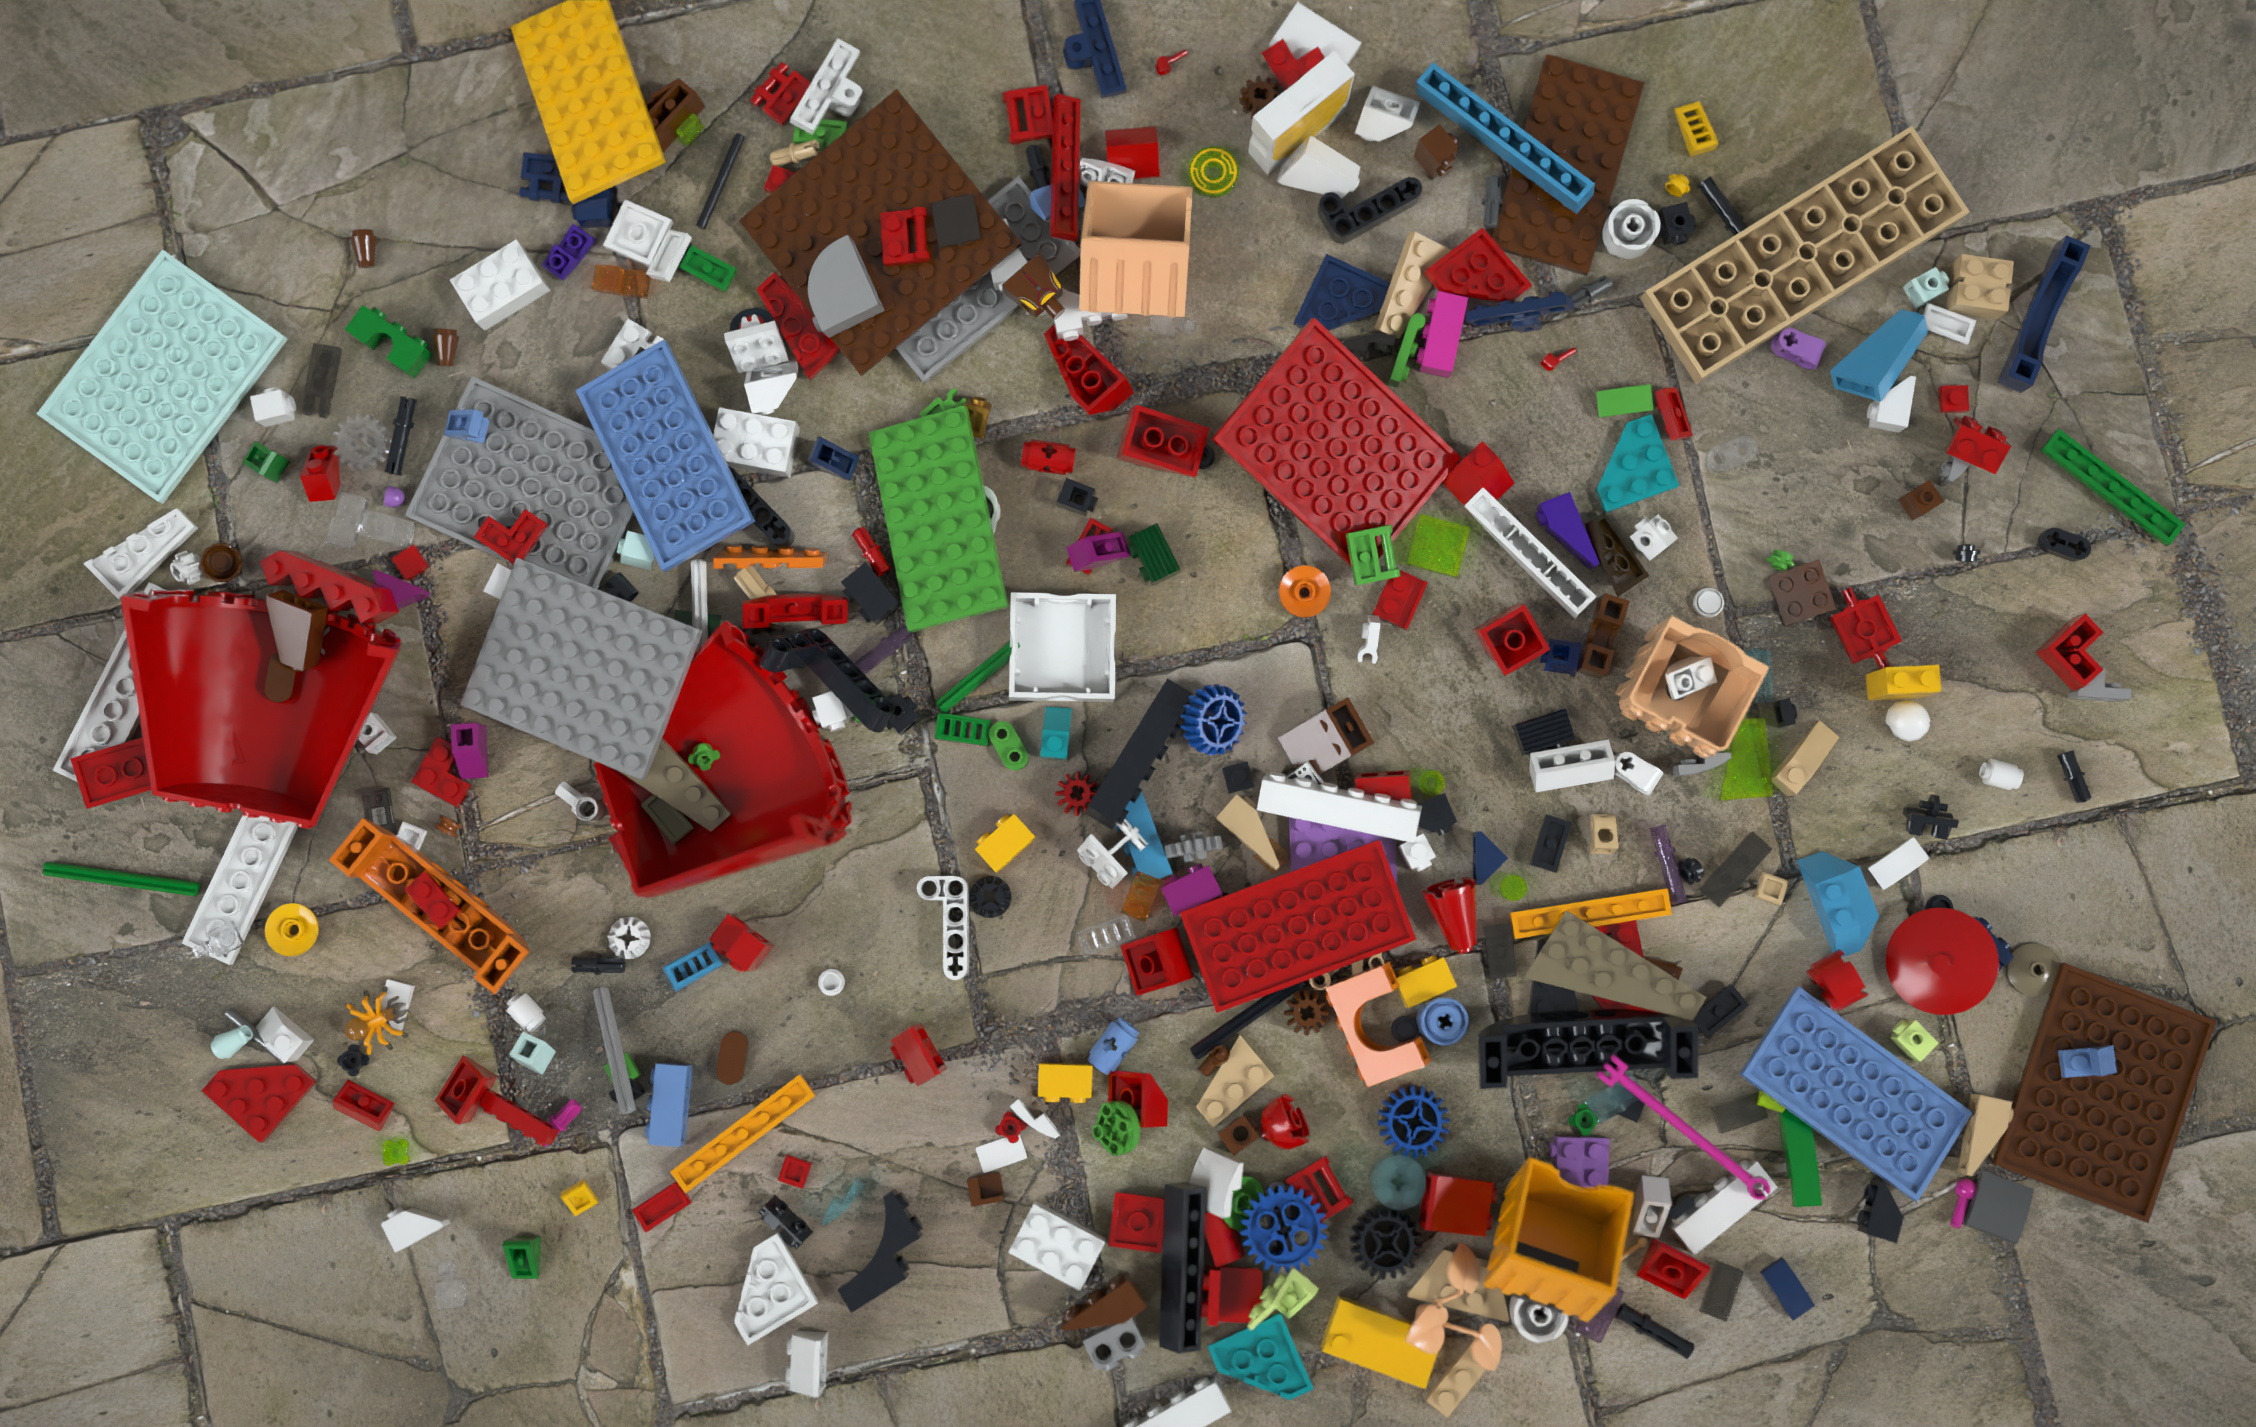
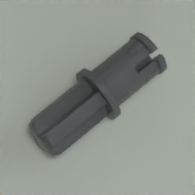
M1489 176L1486 178L1485 198L1482 200V204L1485 206L1483 221L1485 228L1494 229L1497 227L1499 206L1503 204L1501 199L1503 179L1499 178V176Z
M1603 275L1589 284H1582L1578 291L1568 296L1574 300V308L1585 302L1592 303L1598 296L1611 291L1613 286L1609 277L1607 278L1606 275Z

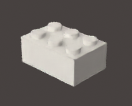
M514 240L450 279L473 319L484 331L551 291L528 253L517 240Z
M719 408L713 436L728 466L790 478L800 427L796 421Z
M1035 1200L1008 1253L1080 1291L1105 1244L1106 1238Z

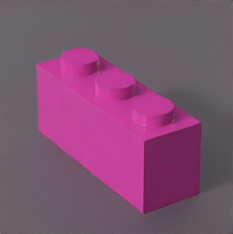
M1438 291L1434 299L1430 298L1427 314H1431L1429 323H1425L1421 338L1426 339L1424 348L1419 347L1416 363H1420L1419 372L1446 378L1450 377L1453 371L1468 297Z

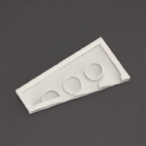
M174 509L147 525L148 528L138 534L130 535L126 538V541L116 547L108 548L99 557L90 559L83 564L119 600H122V595L132 593L198 529L180 509Z

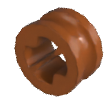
M441 815L439 817L441 821L436 823L435 827L456 838V830L461 829L462 825L445 815Z

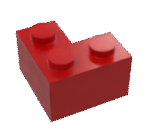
M2084 613L2069 620L2035 653L2072 691L2084 688L2103 671V668L2085 650L2104 632Z
M727 914L709 938L714 943L712 948L721 955L730 959L728 964L739 972L756 971L774 947L771 942L734 914Z

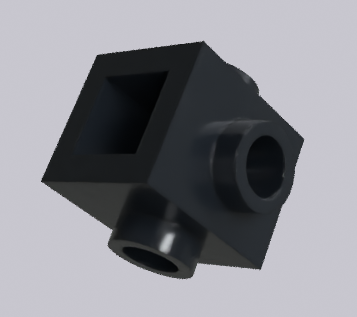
M1687 202L1663 207L1658 212L1660 219L1658 237H1662L1664 245L1672 243L1673 246L1687 243L1696 229V220L1694 215L1690 214Z
M892 693L887 698L893 703L895 711L886 727L889 730L894 728L902 736L917 724L921 718L914 711L918 706L908 695L903 698L900 693L896 696ZM902 709L901 714L895 716L896 711Z

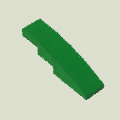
M1785 1108L1783 1113L1779 1112L1781 1146L1782 1150L1785 1151L1787 1178L1790 1179L1792 1206H1822L1819 1170L1812 1127Z

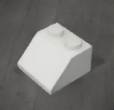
M796 1331L792 1338H788L787 1355H791V1366L786 1368V1383H790V1391L811 1397H819L826 1387L828 1332Z

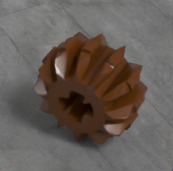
M1258 75L1256 83L1248 79L1246 82L1247 87H1242L1240 90L1242 97L1239 98V104L1244 105V114L1251 112L1252 120L1255 114L1282 93L1277 91L1279 89L1278 83L1270 85V77H1267L1265 82H1263Z
M1308 990L1303 992L1304 999H1301L1300 995L1295 992L1293 996L1297 1001L1296 1004L1290 1000L1286 1001L1287 1005L1293 1007V1010H1284V1015H1293V1018L1289 1019L1286 1024L1290 1026L1297 1022L1294 1027L1295 1033H1298L1301 1027L1304 1026L1303 1032L1305 1036H1308L1310 1033L1309 1026H1312L1313 1031L1318 1033L1320 1030L1316 1023L1319 1022L1324 1026L1327 1024L1325 1020L1320 1018V1015H1329L1328 1010H1320L1321 1007L1327 1004L1326 1000L1315 1003L1319 998L1317 992L1313 994L1311 1000H1309ZM1311 1006L1312 1010L1310 1012H1313V1016L1311 1018L1306 1017L1304 1020L1301 1019L1300 1016L1303 1014L1299 1013L1300 1009Z

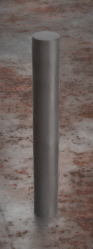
M232 1007L226 1011L224 1016L238 1027L248 1026L253 1032L252 1039L283 1065L289 1063L282 1060L264 1044L256 1027Z

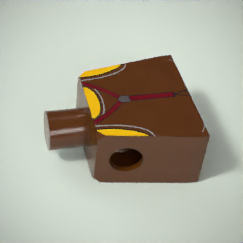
M1040 253L1002 284L1003 293L1035 318L1046 311L1055 320L1065 311V308L1057 301L1063 294L1062 286Z

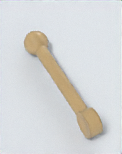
M1644 1237L1639 1238L1636 1245L1623 1253L1622 1260L1638 1249L1647 1247L1648 1240Z

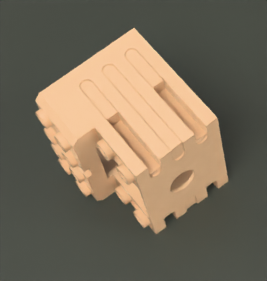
M1671 616L1648 630L1644 640L1649 643L1638 649L1634 656V662L1629 666L1625 674L1630 680L1620 684L1615 694L1621 697L1618 703L1623 716L1634 721L1636 718L1646 723V728L1656 733H1660L1661 730L1666 731L1667 728L1671 731L1668 734L1670 735V741L1680 746L1687 744L1694 748L1693 752L1696 755L1708 759L1709 756L1714 757L1716 752L1728 748L1769 667L1747 656L1739 647L1707 630L1694 628ZM1690 656L1711 657L1717 683L1690 693L1682 700H1672L1667 695L1665 673L1671 664Z

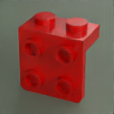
M1964 415L1963 418L1956 416L1953 422L1957 425L1958 429L1945 452L1996 475L2011 448V445L2006 441L2007 437L2003 435L2002 431L1994 427L1982 428L1983 426L1978 424L1979 421Z
M1209 1266V1274L1204 1273L1203 1290H1208L1207 1301H1202V1318H1206L1207 1326H1218V1322H1250L1249 1313L1256 1304H1261L1262 1271L1260 1269Z

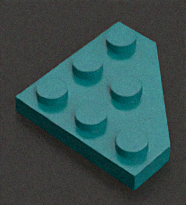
M1652 414L1627 422L1624 426L1602 478L1595 489L1605 514L1679 487Z
M1281 1312L1263 1319L1252 1330L1245 1327L1207 1344L1218 1372L1230 1375L1287 1400H1292L1314 1390Z

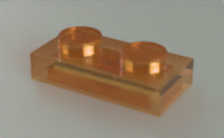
M1137 871L1121 913L1145 922L1162 880Z

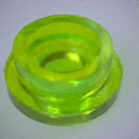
M1437 770L1424 772L1419 778L1420 790L1428 796L1440 794L1445 788L1444 776ZM1429 778L1435 779L1436 786L1434 788H1430L1427 785Z

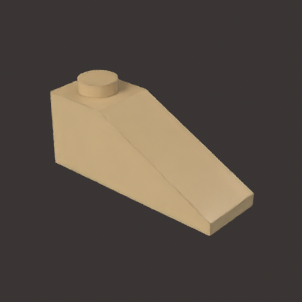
M1818 720L1771 774L1768 780L1785 795H1796L1814 775L1839 739V736Z
M1236 794L1216 817L1217 821L1278 873L1281 867L1260 817L1255 810L1257 805L1247 796H1244L1242 799Z
M1970 1094L1968 1109L1973 1113L1965 1124L1958 1173L1972 1176L2007 1130L2008 1123L2012 1121L2013 1108L2011 1107V1101Z

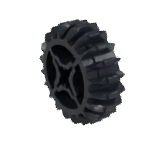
M1378 1205L1375 1206L1376 1215L1373 1216L1372 1212L1367 1209L1365 1213L1369 1218L1366 1221L1361 1216L1357 1218L1362 1224L1361 1228L1356 1225L1352 1226V1230L1358 1233V1236L1352 1235L1349 1237V1240L1358 1245L1351 1246L1350 1251L1352 1253L1360 1252L1354 1257L1356 1263L1365 1260L1360 1268L1365 1271L1371 1266L1370 1275L1372 1277L1380 1270L1381 1279L1386 1278L1387 1271L1390 1272L1391 1278L1395 1279V1270L1399 1269L1401 1274L1405 1275L1406 1270L1403 1268L1405 1264L1410 1268L1415 1266L1409 1259L1411 1257L1415 1259L1420 1258V1255L1413 1251V1249L1422 1248L1420 1242L1414 1241V1239H1418L1422 1235L1417 1231L1412 1232L1418 1226L1415 1221L1407 1224L1411 1218L1410 1214L1406 1213L1400 1218L1402 1209L1397 1207L1394 1214H1392L1390 1205H1386L1385 1213H1382ZM1380 1221L1396 1222L1394 1226L1385 1231H1381L1373 1226ZM1403 1228L1407 1236V1245L1404 1252L1397 1247V1239ZM1367 1232L1375 1239V1245L1371 1249L1372 1252L1369 1256H1367L1364 1247ZM1376 1234H1379L1381 1237L1385 1236L1386 1239L1387 1236H1390L1389 1241L1396 1250L1394 1251L1386 1246L1381 1248L1382 1243ZM1387 1253L1398 1258L1391 1263L1376 1262L1377 1258H1381Z

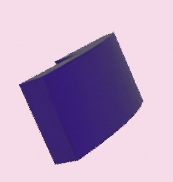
M572 224L561 243L553 246L542 266L559 279L564 280L582 261L597 239L578 225Z

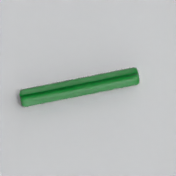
M1010 640L936 700L935 703L942 712L946 713L1010 660L1012 653Z

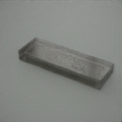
M1751 831L1698 890L1714 905L1721 907L1772 851V848Z

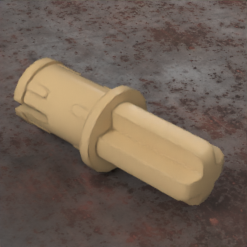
M816 139L801 144L791 143L787 148L773 151L770 155V160L775 166L791 162L798 164L803 159L818 155L821 151L816 150L820 149V145Z

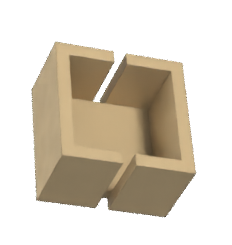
M1961 254L1951 263L1949 285L1953 287L1948 290L1946 310L1960 315L1994 320L1999 319L2009 309L2011 289L2006 287L2012 283L2014 261Z

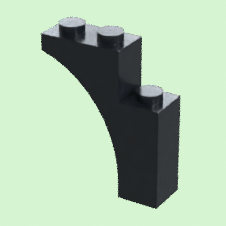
M896 1189L883 1197L886 1216L885 1227L880 1245L874 1257L859 1274L837 1289L851 1313L909 1276L907 1272L910 1269L909 1265L902 1255L898 1257L897 1252L918 1240L923 1235L920 1231L923 1229V1226L916 1215L911 1216L907 1209L909 1206L907 1198L902 1192L898 1193Z

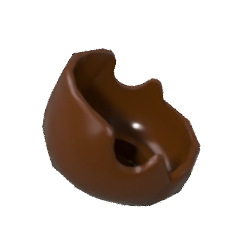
M215 543L205 549L200 559V565L203 574L215 582H229L235 579L241 572L242 558L235 547L227 543Z

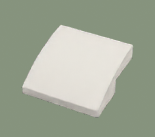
M1208 1147L1202 1149L1192 1172L1190 1183L1206 1187V1211L1221 1218L1230 1217L1233 1190L1241 1189L1243 1162Z

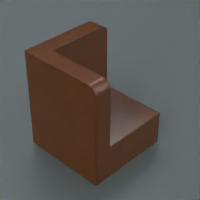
M1000 1172L969 1177L967 1179L971 1207L1000 1202L1005 1199Z

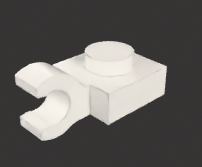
M1369 615L1368 623H1363L1362 638L1366 639V644L1360 647L1357 652L1358 662H1362V657L1365 653L1372 654V663L1375 664L1377 662L1376 650L1378 648L1380 631L1379 616Z

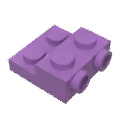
M1554 1135V1142H1550L1549 1155L1550 1158H1553V1167L1560 1170L1559 1176L1564 1181L1580 1187H1594L1599 1184L1608 1185L1609 1138Z

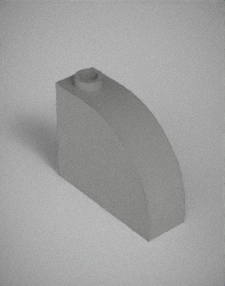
M846 235L827 246L817 257L811 268L808 280V297L815 314L812 320L817 331H822L830 338L885 310L855 242Z

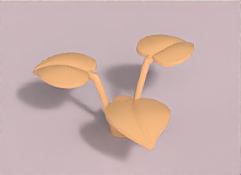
M1459 1243L1458 1248L1450 1258L1447 1270L1449 1282L1457 1291L1441 1299H1434L1433 1304L1418 1305L1415 1312L1416 1319L1405 1341L1425 1353L1434 1354L1440 1350L1443 1344V1327L1467 1333L1476 1338L1471 1346V1352L1476 1363L1483 1369L1495 1370L1499 1364L1502 1351V1340L1498 1329L1492 1324H1483L1478 1333L1472 1329L1447 1323L1448 1311L1442 1306L1443 1303L1461 1296L1463 1291L1473 1293L1479 1282V1265L1474 1253L1464 1243Z

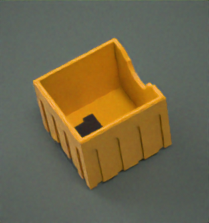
M1528 1157L1505 1188L1503 1197H1506V1199L1501 1204L1498 1218L1500 1224L1495 1231L1493 1241L1495 1248L1490 1254L1487 1268L1489 1274L1485 1277L1484 1287L1490 1289L1495 1287L1501 1289V1292L1568 1316L1576 1315L1579 1316L1580 1320L1589 1322L1616 1293L1634 1192L1613 1185L1576 1186L1564 1181L1559 1176L1560 1170L1555 1169L1551 1164Z

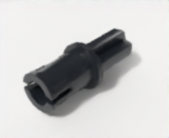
M1038 144L1030 145L1026 148L1031 169L1029 174L1033 176L1036 189L1050 185L1047 173L1049 167L1045 166L1040 146Z
M2074 750L2057 755L2066 777L2063 779L2068 781L2076 803L2089 801L2091 795L2083 777L2085 772L2081 771Z
M597 954L595 957L573 956L571 965H575V967H571L573 973L591 972L595 973V975H600L601 973H624L626 968L624 958L602 957L601 954Z

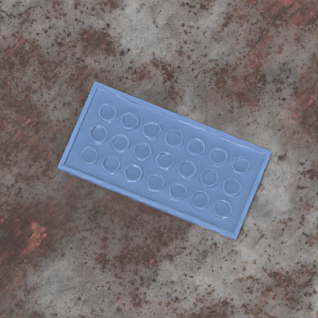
M663 339L576 390L662 571L667 572L755 522L667 341Z
M1801 987L1793 989L1739 1073L1748 1082L1909 1199L1916 1202L1920 1199L1973 1113Z

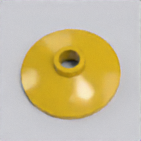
M295 903L285 904L276 908L268 917L265 925L267 943L275 952L284 956H298L307 952L316 942L319 932L318 921L314 913L306 906ZM295 925L299 928V932L296 935L292 933V928Z

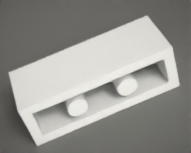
M1609 740L1530 753L1529 772L1535 792L1614 779L1615 758Z

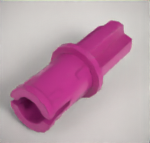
M571 1099L556 1115L552 1114L548 1123L560 1129L558 1134L561 1131H566V1126L582 1111L581 1105L576 1100Z

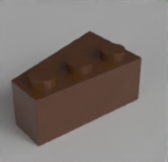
M679 78L652 93V97L645 101L663 153L706 108L698 94Z

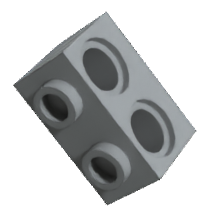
M1134 1317L1124 1324L1107 1325L1083 1337V1343L1097 1371L1102 1368L1104 1371L1111 1370L1119 1365L1118 1360L1126 1356L1128 1359L1135 1358L1142 1354V1348L1146 1347V1342ZM1131 1332L1135 1336V1341L1132 1344H1124L1120 1340L1121 1334ZM1100 1344H1106L1110 1347L1111 1352L1103 1357L1097 1354L1096 1347Z

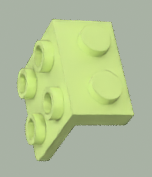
M1294 1268L1286 1275L1281 1273L1273 1285H1268L1260 1295L1263 1301L1261 1304H1256L1249 1313L1248 1317L1251 1320L1247 1327L1250 1330L1254 1329L1275 1308L1290 1319L1316 1295L1319 1288Z

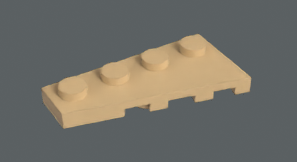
M1409 231L1374 330L1394 339L1401 337L1411 316L1415 314L1432 286L1431 281L1424 274L1425 271L1452 251L1451 249L1417 232Z

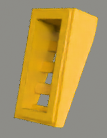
M1700 101L1675 108L1674 111L1690 157L1715 150L1719 144ZM1695 110L1696 115L1685 118L1684 113ZM1699 120L1698 124L1692 126L1688 124V122ZM1702 129V132L1693 135L1692 131ZM1705 138L1703 142L1697 143L1696 139Z

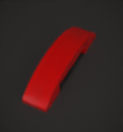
M799 593L771 595L742 602V627L762 628L769 627V623L820 621L821 625L847 624L848 599L847 597Z

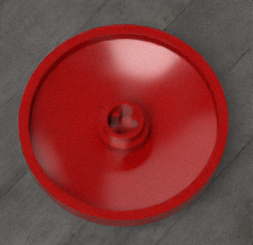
M1930 908L1919 911L1906 918L1895 929L1888 942L1886 970L1891 984L1907 1003L1930 1014L1953 1015L1975 1007L1990 993L1998 975L1999 958L1993 938L1979 921L1959 910Z

